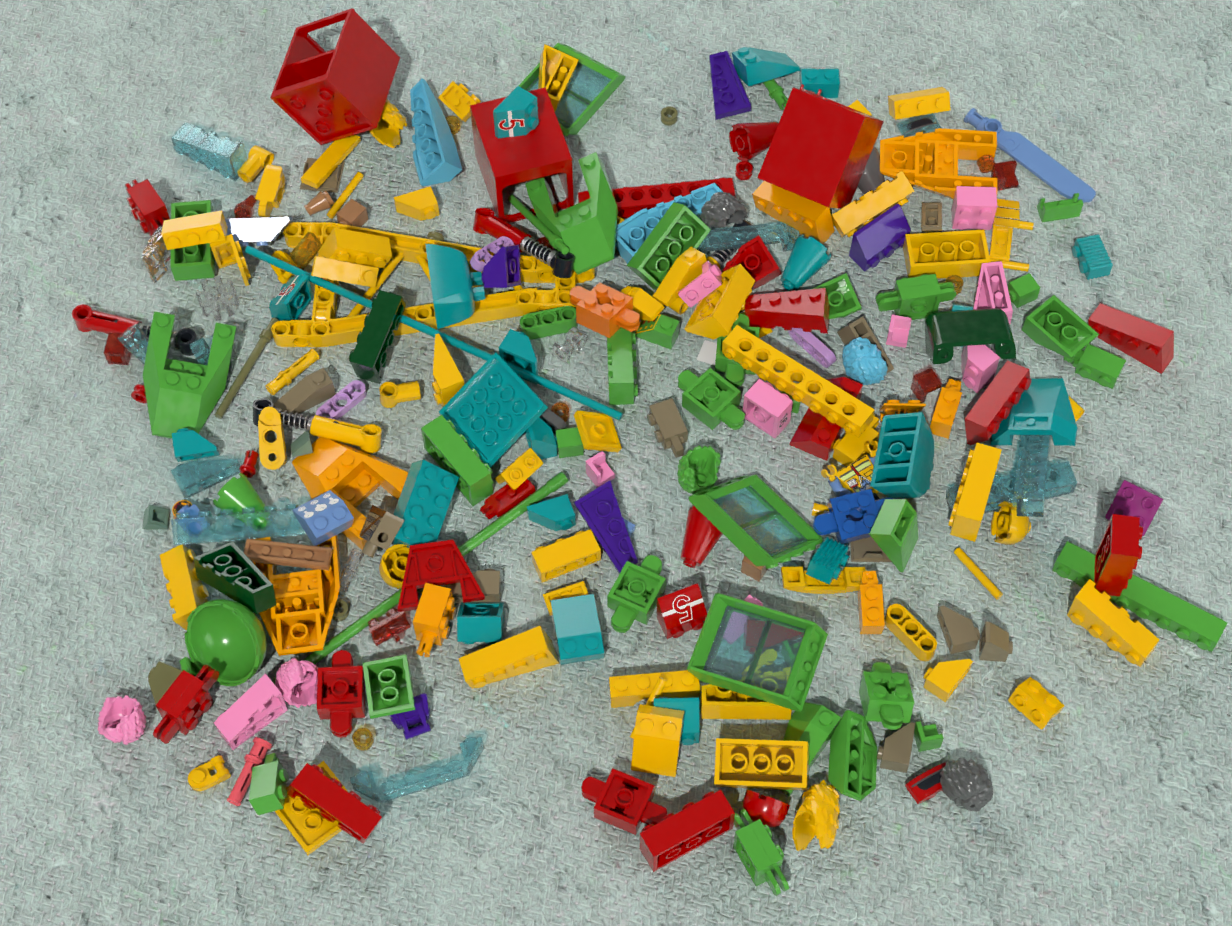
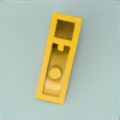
M693 247L688 248L673 263L654 293L653 298L667 307L680 297L678 292L702 274V265L707 262L705 254Z
M315 256L311 276L375 288L379 268Z

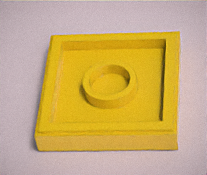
M578 410L573 414L584 449L617 453L622 449L612 417L603 413Z

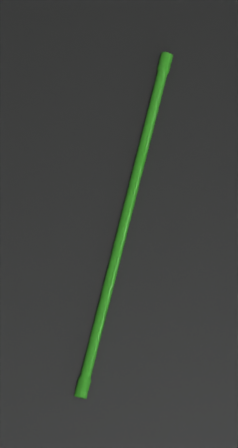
M560 472L547 481L540 489L459 546L458 549L464 557L526 512L527 506L540 502L546 496L568 483L566 475ZM401 589L326 642L323 650L314 651L303 660L316 664L398 605Z

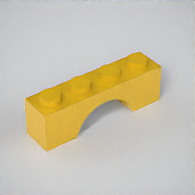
M688 670L609 677L611 708L634 706L637 702L649 698L659 677L667 680L660 697L699 698L700 700L699 679Z

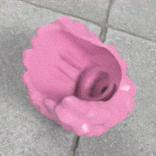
M292 658L282 664L276 673L275 685L282 693L284 700L289 705H295L297 708L301 705L306 707L307 705L316 704L318 667L310 661H298L296 658Z
M127 695L124 698L114 696L105 699L104 706L99 712L100 716L98 717L99 734L104 735L106 739L111 740L113 743L123 742L125 745L138 740L144 734V728L146 727V715L142 711L140 702L136 698H129Z

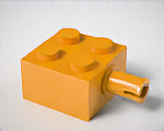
M425 583L413 619L416 639L420 641L416 653L420 656H423V653H425L424 657H430L433 644L442 646L444 639H448L450 619L454 620L457 609L454 607L455 598L452 597L450 588Z

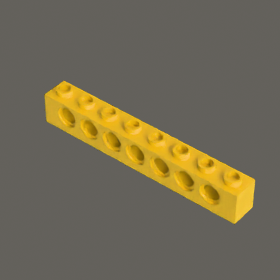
M736 325L723 340L722 353L728 359L738 362L744 369L757 374L760 379L767 380L778 390L791 395L797 402L804 403L813 412L820 413L826 417L829 422L841 426L847 433L859 438L873 421L875 409L740 326Z

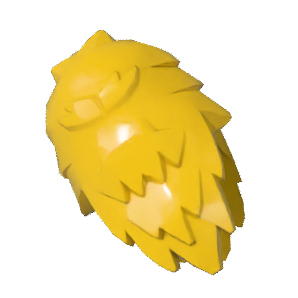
M386 99L377 128L369 130V132L379 143L395 148L396 145H400L399 129L403 130L404 126L407 127L406 117L402 115L394 104Z
M825 780L813 784L802 795V804L796 811L792 829L797 851L805 850L815 836L819 839L821 849H828L834 843L837 829H839L840 795L835 790L836 788L833 785H827Z

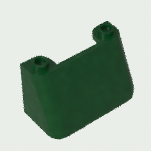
M999 308L935 312L928 315L925 320L926 354L933 364L948 363L953 357L954 347L994 344L995 353L1001 359H1016V347L1006 313Z

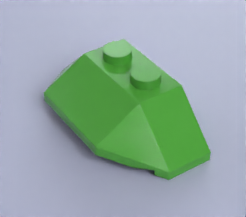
M846 710L830 739L828 780L841 794L860 801L876 789L877 745L871 730L867 726L868 721H865L864 716Z

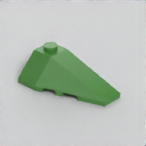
M847 273L812 288H826L830 305L829 319L842 318L862 309Z
M805 702L802 711H795L791 716L783 741H808L810 769L830 741L841 717L823 705ZM779 789L780 791H782L783 793H785V794L788 795L789 797H790V795H791V794L793 793V791H794V790H781V789Z

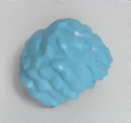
M858 337L850 341L843 348L842 360L846 375L849 378L863 385L879 384L881 380H884L888 367L876 344H871L867 338Z

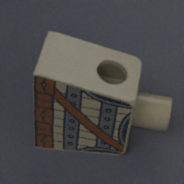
M372 505L360 533V537L367 541L362 553L373 558L378 547L387 550L404 520Z

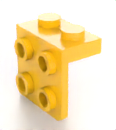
M232 234L226 236V240L211 242L210 247L218 268L237 263L245 286H249L247 279H250L251 276L239 241H234Z

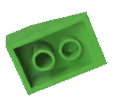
M1055 295L1027 316L1022 327V331L1035 343L1069 359L1073 358L1099 335Z
M407 654L363 663L370 719L415 710L413 683Z

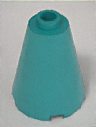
M801 234L795 241L780 279L782 286L788 291L799 289L825 266L832 257L831 253L829 256L827 255L826 251L828 249L823 244L810 236L808 239L802 238L804 235Z

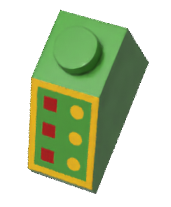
M662 314L658 315L654 321L641 320L640 326L635 332V337L672 350L679 336L680 321Z

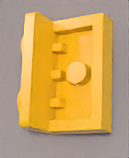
M1032 677L1018 685L1008 699L1010 704L1041 730L1064 708V705L1056 696L1050 694Z

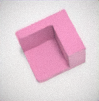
M892 315L886 344L906 348L912 319Z
M603 451L585 461L586 474L597 488L615 478V473L605 462V453Z

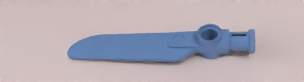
M972 108L965 116L964 122L970 123L976 128V131L997 132L998 148L1062 196L1072 199L1073 194L1079 193L1078 200H1082L1083 203L1091 202L1095 198L1096 192L1093 188L1020 133L1004 131L999 120L989 119L988 117L984 118L977 113L975 108Z

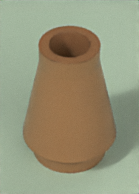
M320 191L304 207L311 216L331 208L334 202L327 191Z

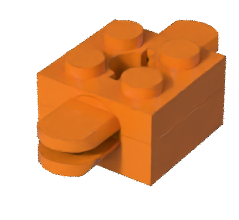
M600 282L591 291L581 286L573 287L570 290V304L576 306V322L608 338L612 337L620 328L629 332L636 331L639 328L640 314L633 311V297Z

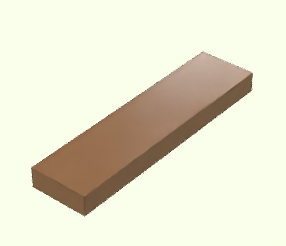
M247 539L243 553L255 563L329 571L333 550L329 547Z

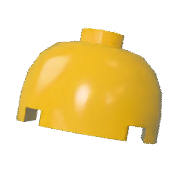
M1003 501L998 505L1001 507L999 512L994 511L991 521V534H996L995 542L1013 545L1021 542L1027 533L1030 532L1031 522L1027 511L1021 505Z
M397 544L389 547L382 555L379 564L380 576L384 582L397 589H402L409 553L407 545Z

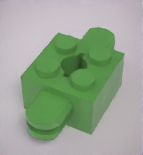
M924 274L919 277L896 280L894 291L879 293L875 299L880 312L894 310L895 315L917 320L927 318L931 313L938 312L940 302L953 300L956 297V291L952 282L938 283L936 274Z
M739 313L738 319L731 327L732 330L738 325L759 338L760 327H749L748 316ZM721 336L717 339L715 371L725 372V379L736 388H739L744 383L745 374L755 375V373L744 369L738 362L728 359L722 353V342L727 336Z
M711 368L700 377L690 370L680 373L678 387L684 391L682 393L683 408L711 430L721 422L733 430L742 428L745 421V413L738 408L741 397L740 390Z
M648 555L640 566L627 561L607 595V606L615 611L611 617V625L616 632L626 633L634 620L647 625L657 607V598L662 597L666 590V578L659 575L662 571V562L658 557Z
M884 662L874 663L871 672L863 671L859 696L865 721L882 722L883 727L891 730L899 729L902 723H910L914 698L907 673H892L891 666Z
M745 809L739 811L740 816L735 813L734 825L737 831H735L733 847L755 886L767 881L775 896L781 894L780 888L784 892L789 890L788 882L781 872L784 854L780 846L773 843L769 827L763 825L760 819L752 822Z

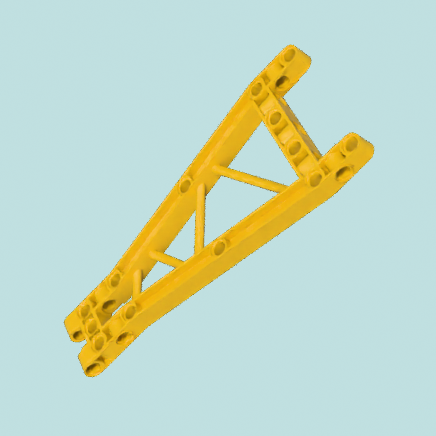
M291 222L283 230L288 247L320 249L334 227L389 237L392 260L377 277L376 287H370L362 296L369 300L400 261L418 263L430 281L425 244L446 246L462 251L467 258L470 273L479 272L472 268L470 260L475 252L482 248L331 222ZM488 251L490 255H495V253ZM520 255L522 282L555 283V288L553 290L523 289L521 285L513 286L515 291L485 295V300L475 301V311L471 317L444 328L518 317L564 306H572L576 309L575 305L570 304V290L576 287V283L593 280L595 277V267L578 275L573 270L570 278H559L553 275V269L549 265L541 262L539 259ZM322 278L339 286V281ZM315 284L312 320L275 322L271 327L274 342L280 347H329L357 342V336L365 326L364 320L367 314L359 315L365 306L357 303L347 317L336 319L338 294ZM433 303L404 309L403 315L437 329ZM401 322L398 330H393L394 336L421 332Z

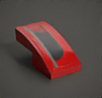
M945 762L906 783L905 787L917 804L935 797L938 792L942 791L940 772L946 766Z

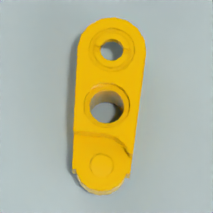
M267 164L255 196V199L259 200V217H269L273 207L279 208L286 182L281 166Z
M265 407L261 411L258 421L260 461L265 468L277 470L287 462L281 413L273 407ZM274 431L277 434V439L269 443L267 441V434ZM271 454L276 455L275 461H270L269 456Z

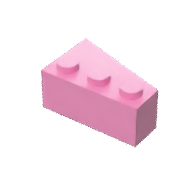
M265 673L230 708L217 718L214 725L219 734L231 749L234 750L288 709L282 693Z

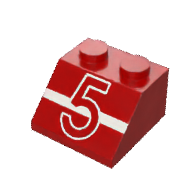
M698 583L657 598V620L666 639L678 638L687 631L699 630L703 627L707 611Z

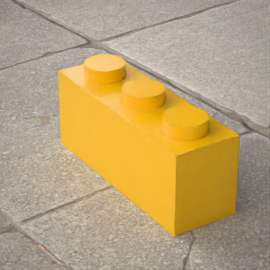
M944 87L890 95L888 96L889 115L897 120L949 111V91Z
M221 210L164 220L161 234L167 250L226 240L228 226Z
M591 529L579 531L572 537L561 538L551 545L536 548L531 552L532 563L543 583L600 561L601 549Z

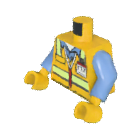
M872 441L873 450H870L868 443L864 445V450L870 453L869 457L864 455L838 471L834 465H827L830 474H828L826 469L821 471V475L824 478H829L828 483L837 497L871 489L874 500L881 499L877 494L879 491L870 486L878 447L877 441Z

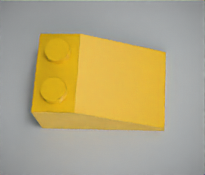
M438 333L435 334L434 382L431 384L435 392L433 396L437 405L441 404L444 407L464 386V379Z
M639 705L633 740L632 771L676 777L685 711Z

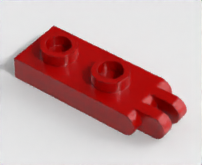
M528 479L515 490H512L506 484L484 501L485 505L481 507L480 511L488 519L494 516L500 517L536 491L535 486Z

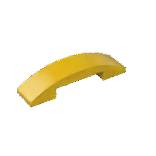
M781 567L783 588L811 594H835L858 591L862 573L866 571L865 567H844L838 580L833 579L829 585L806 575L807 571H803V567Z

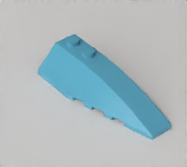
M422 78L410 90L411 111L414 112L412 127H415L412 142L415 143L416 150L413 151V158L420 185L428 186L451 181L462 171V166L446 118L426 80Z
M715 183L691 191L689 195L683 197L680 195L675 197L673 201L665 204L664 202L656 204V207L649 210L646 208L624 220L617 225L615 246L621 257L627 264L673 202L685 205L700 219L701 208L705 202L710 200L713 194L723 191Z

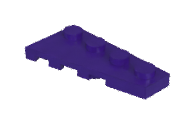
M728 51L709 55L715 120L751 111V104Z
M610 480L574 502L577 510L619 574L627 561L635 565L638 564Z

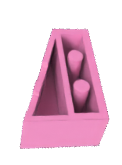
M1002 261L982 263L973 310L999 308L1006 313L1009 324H1011L1013 310Z

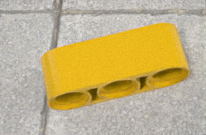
M901 604L890 605L885 617L886 627L920 661L931 660L937 647L936 639ZM897 615L900 619H893L891 616ZM907 630H911V631H913L915 634H914V635H910V634H908L906 631H907ZM921 646H928L931 650H924Z

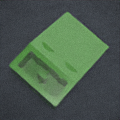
M885 499L869 534L902 573L919 538L917 512L907 499Z

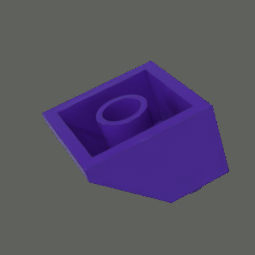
M519 245L501 247L483 267L481 278L484 288H508L521 285Z

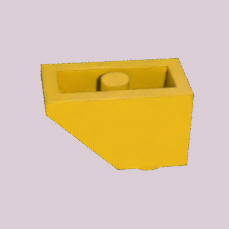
M431 186L394 197L395 209L398 213L420 221L439 216L438 203Z
M626 286L621 290L622 293L633 297V311L640 314L641 320L654 321L665 308L663 304L641 288Z
M971 659L938 662L934 669L930 667L923 678L926 680L923 688L946 703L970 671L973 661Z

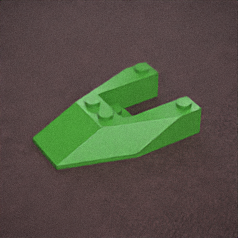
M597 152L579 159L590 198L558 212L552 190L544 177L534 179L525 184L537 218L554 235H558L569 248V252L575 256L573 270L577 275L614 259L618 206L605 167Z
M154 312L143 370V382L152 435L172 438V433H176L177 430L182 428H188L198 434L200 433L225 391L236 326L216 323L208 365L168 359L175 315Z

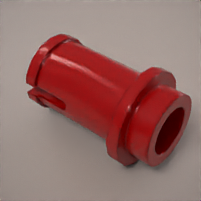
M250 450L246 451L243 465L239 468L240 473H243L247 478H251L256 474L255 466L259 458V454L256 451L252 450L251 456Z

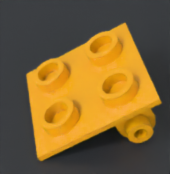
M887 400V403H884L879 408V411H884V413H880V422H882L885 415H894L895 412L896 414H900V412L902 414H906V412L918 413L926 404H920V400H908V403H900V400Z

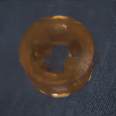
M984 155L977 160V165L982 173L991 172L996 168L992 155Z
M558 402L552 406L551 411L562 418L564 422L569 419L570 414L567 404ZM561 410L563 415H559L557 411Z

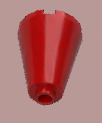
M757 122L733 125V131L729 132V142L733 153L737 152L739 155L737 158L741 161H749L770 147L779 123Z
M695 506L690 507L688 511L680 557L683 560V564L690 568L700 566L723 535Z

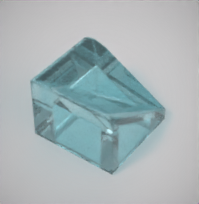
M201 338L191 343L190 348L197 362L207 365L210 355L209 346L204 338Z

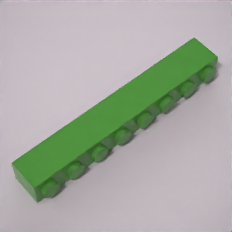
M1067 541L1052 571L1056 572L1060 577L1076 582L1078 586L1083 588L1089 579L1094 582L1095 555ZM1133 574L1131 580L1128 579L1127 589H1123L1120 597L1110 596V600L1115 602L1117 606L1136 613L1138 617L1148 619L1156 623L1158 627L1167 629L1175 633L1179 638L1189 640L1200 649L1210 652L1215 648L1228 623Z

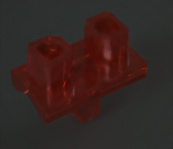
M394 607L387 611V618L382 621L378 618L368 621V630L376 646L391 638L396 643L400 641L398 634L411 627L404 611L398 612Z

